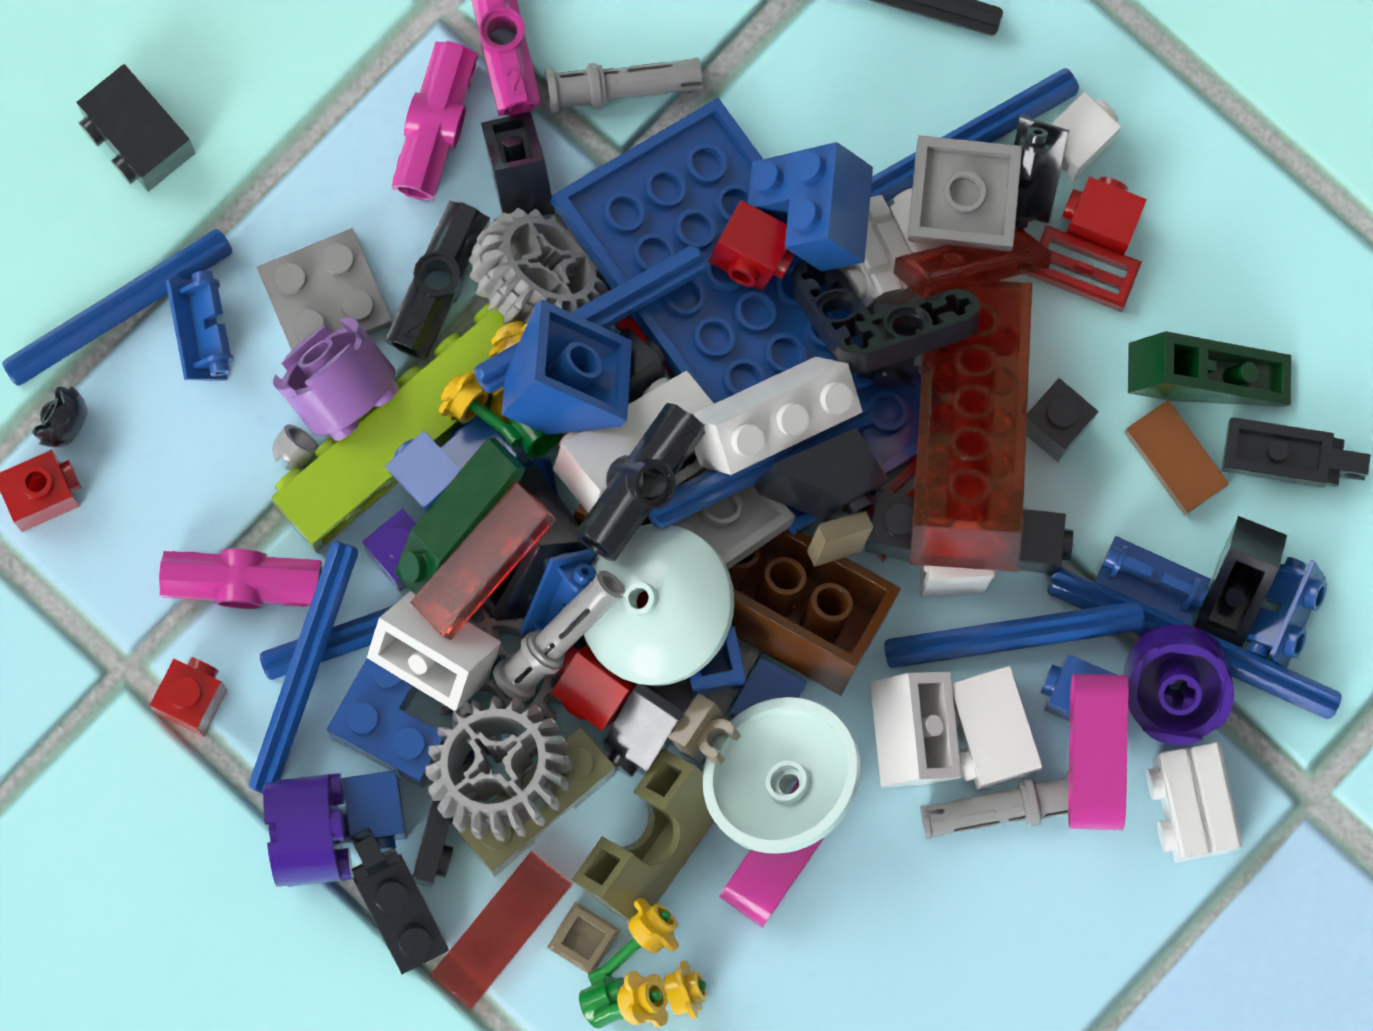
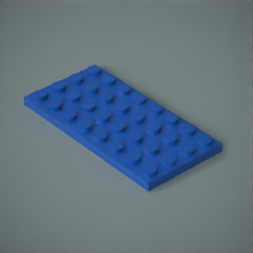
M719 98L714 99L554 193L550 200V204L611 289L616 288L688 246L699 248L707 262V271L636 311L631 316L647 339L652 340L660 348L666 358V365L672 374L676 377L687 370L714 404L811 358L820 357L836 361L794 295L793 270L803 260L802 258L794 255L782 279L772 275L763 291L754 286L746 287L736 283L728 276L726 271L708 262L740 200L748 203L752 162L763 159ZM819 285L821 293L825 292V285ZM837 309L826 313L825 316L838 320L848 317L851 313L846 310ZM855 335L850 337L851 345L856 344L858 346L855 341ZM917 372L908 386L902 385L897 388L880 387L875 385L870 379L859 378L857 373H851L859 401L866 402L869 405L874 419L872 426L860 432L886 476L952 435L958 428L956 422L919 372ZM787 506L795 515L791 527L788 528L793 535L820 520L818 517Z

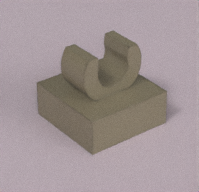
M698 693L668 738L683 755L698 764H701L705 756L715 764H722L725 758L718 750L713 748V742L720 735H727L731 739L738 741L740 734L713 701Z

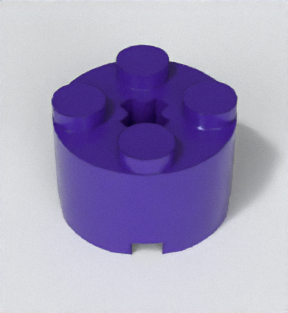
M1181 624L1166 625L1146 630L1130 650L1124 666V675L1128 677V708L1132 717L1147 735L1156 741L1169 745H1190L1203 740V736L1216 728L1218 730L1226 722L1234 703V686L1226 654L1216 638L1193 626ZM1176 680H1186L1180 684L1179 689L1170 688V685L1175 684Z
M341 772L276 780L275 782L264 784L265 825L269 824L270 842H267V849L276 887H294L353 879L350 849L343 848V844L352 843L347 811L342 812L341 809H338V805L345 803Z

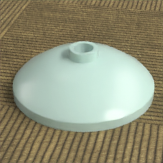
M648 524L637 529L615 562L606 560L599 554L591 564L596 573L602 570L610 572L617 577L625 590L623 597L616 601L584 633L592 653L605 668L625 680L642 685L659 686L673 684L694 675L714 658L722 647L731 627L734 612V591L726 564L715 548L705 539L678 526L670 525L666 528L653 526V524ZM646 590L649 595L648 603L645 607L639 609L636 603L637 597L642 591Z
M784 697L766 700L739 713L730 721L740 734L738 741L731 739L727 735L718 736L713 742V748L718 750L725 760L722 764H715L706 758L704 765L703 793L707 808L715 823L730 839L739 845L763 853L777 854L797 851L824 838L845 817L855 799L859 786L860 757L857 745L848 728L839 717L826 707L802 698ZM799 781V787L794 793L785 794V790L790 783Z

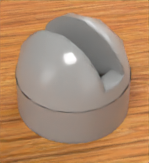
M287 424L273 443V457L276 462L281 457L288 462L285 467L286 470H292L295 467L301 469L314 458L318 444L303 429Z

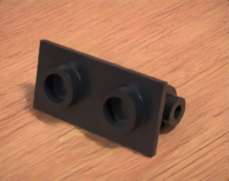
M1022 115L1019 118L1014 145L1022 147L1015 228L1017 229L1027 228L1028 223L1033 220L1047 224L1050 222L1070 133L1068 129Z

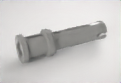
M699 58L603 69L602 65L589 63L586 69L557 73L553 68L545 69V83L550 114H558L560 108L591 105L593 109H601L602 106H606V101L669 94L680 91L702 90V74Z
M605 570L599 571L594 579L542 631L529 632L521 640V648L510 659H503L494 667V679L507 696L512 699L516 697L523 702H527L535 694L536 685L547 674H555L563 667L564 653L616 601L623 597L625 590L617 577ZM517 678L520 679V680H519V683H516V682H515V680H516Z
M1067 771L1064 778L1034 783L1031 778L1025 779L1023 783H1018L1017 789L945 803L921 805L920 812L923 828L925 829L926 839H931L932 837L1023 820L1026 825L1037 826L1040 825L1042 819L1067 815L1069 771Z

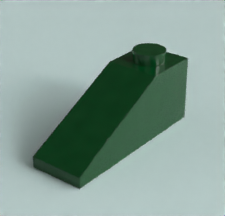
M1165 331L1129 342L1127 393L1169 401L1286 407L1291 405V355Z
M496 437L485 440L411 529L395 573L423 604L474 599L525 470V467Z

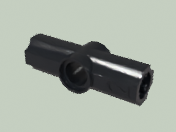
M449 200L425 254L415 264L414 278L385 338L386 343L409 356L427 360L452 304L461 295L462 282L471 265L469 258L472 255V249L478 242L477 237L482 230L489 226L490 217L465 203ZM441 270L451 275V282L443 289H430L424 284L425 278L433 271Z
M666 403L631 454L617 458L610 465L606 476L607 488L575 531L578 535L577 539L589 550L594 551L606 560L615 562L652 509L665 506L671 500L676 486L675 475L706 433L703 430L704 425L693 414L683 410L678 405ZM643 475V483L639 489V479Z

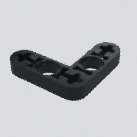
M802 260L793 270V288L796 300L834 359L839 362L848 363L851 373H868L965 340L979 330L980 303L972 292L964 289L945 290L870 315L840 268L820 271L805 260ZM819 285H825L826 291L821 293ZM837 309L846 310L851 313L848 317L838 320L825 316L826 313ZM904 326H914L921 330L918 334L912 336H901L895 332L896 329ZM855 335V341L858 346L856 344L851 345L850 337Z

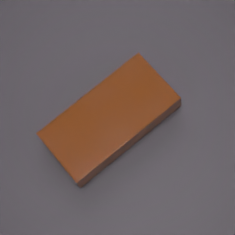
M1169 400L1130 425L1124 431L1184 516L1229 485L1226 478Z

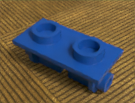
M210 270L193 273L192 280H166L184 380H228L227 374L231 372L230 363L234 362V356L230 353L225 324H217L216 317L223 314L218 289L220 287L219 280L213 278V273Z
M1115 536L1095 582L1191 625L1198 608L1201 607L1207 595V587L1211 578Z
M587 549L573 553H561L555 557H550L519 631L522 636L527 635L529 632L542 631L594 579L597 574L596 570L591 566L596 555L594 551Z
M1287 557L1285 563L1280 564V568L1265 597L1266 601L1280 605V610L1277 613L1262 607L1260 608L1246 638V642L1249 643L1247 651L1265 659L1268 653H1270L1275 663L1285 668L1288 667L1291 658H1297L1300 655L1307 636L1305 625L1311 611H1317L1321 607L1327 591L1326 577L1316 561L1310 560L1307 566L1296 558Z

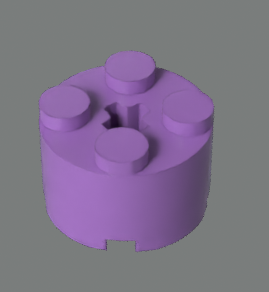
M354 318L340 319L339 321L344 327L334 332H331L327 325L310 334L282 361L281 364L287 370L283 378H279L276 374L273 378L274 387L311 432L315 435L330 434L335 441L342 440L353 433L359 425L358 419L373 406L379 407L389 402L399 390V386L394 381V366Z

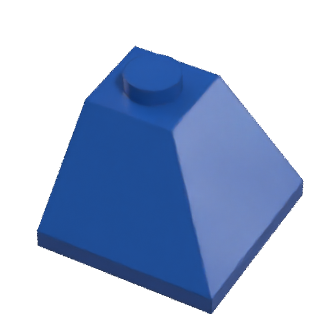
M541 299L533 310L505 373L502 415L547 435L621 427L627 421L632 340Z

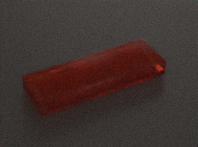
M1015 229L1011 252L945 245L896 257L893 274L921 298L945 290L966 289L1048 269L1052 252L1024 229Z
M515 481L410 603L441 636L451 640L555 522L556 518L525 486Z
M530 851L429 976L472 1011L571 889L572 884Z

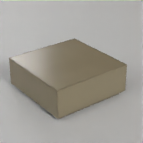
M860 511L819 524L807 550L814 567L862 552L873 529L866 511Z
M575 902L548 944L547 949L588 974L599 967L619 935L620 929Z

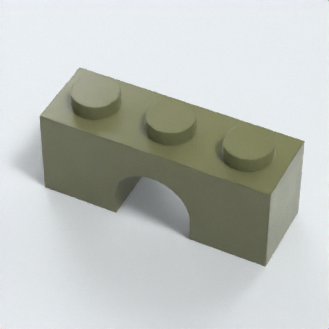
M581 727L565 739L569 748L562 755L568 756L572 763V768L561 775L567 779L569 787L568 791L553 792L560 803L559 810H551L544 807L540 811L545 818L544 826L535 824L533 819L524 823L527 828L525 837L518 836L514 828L509 827L504 842L496 840L491 829L483 840L475 838L471 832V827L464 832L458 830L461 839L494 878L535 844L536 838L555 820L574 807L576 809L616 775L615 766ZM537 764L523 775L522 785L525 788L532 780ZM499 795L490 804L504 802L510 798Z
M663 749L633 791L634 794L644 801L648 809V823L641 837L633 844L621 847L602 836L571 880L608 910L627 921L638 913L634 906V901L638 898L645 899L651 907L658 903L711 825L715 822L709 813L704 798V773L695 765Z

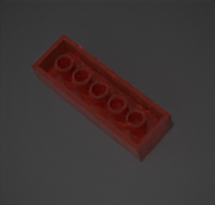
M928 276L927 296L950 289H964L972 292L980 303L979 330L973 336L924 353L922 356L910 565L1018 572L1023 531L1032 283Z

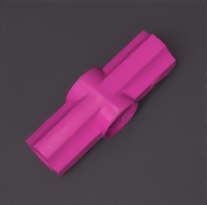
M471 0L480 36L481 50L485 58L498 116L518 115L541 107V99L525 36V25L520 15L517 0ZM506 28L516 34L515 39L506 45L493 43L489 39L490 35L498 29Z
M435 41L420 93H414L404 125V136L406 138L398 158L395 174L393 175L391 184L393 190L414 199L435 201L449 151L456 148L462 131L466 113L464 102L477 66V52L458 43Z
M247 549L220 550V554L163 551L159 570V595L161 598L216 601L215 604L238 609L262 608L263 604L310 607L322 572V561L267 557V554Z

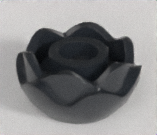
M72 386L69 389L57 387L54 392L55 400L48 402L42 407L40 412L41 425L36 426L32 431L34 436L40 440V445L53 448L67 446L75 439L82 428L88 409L84 398Z

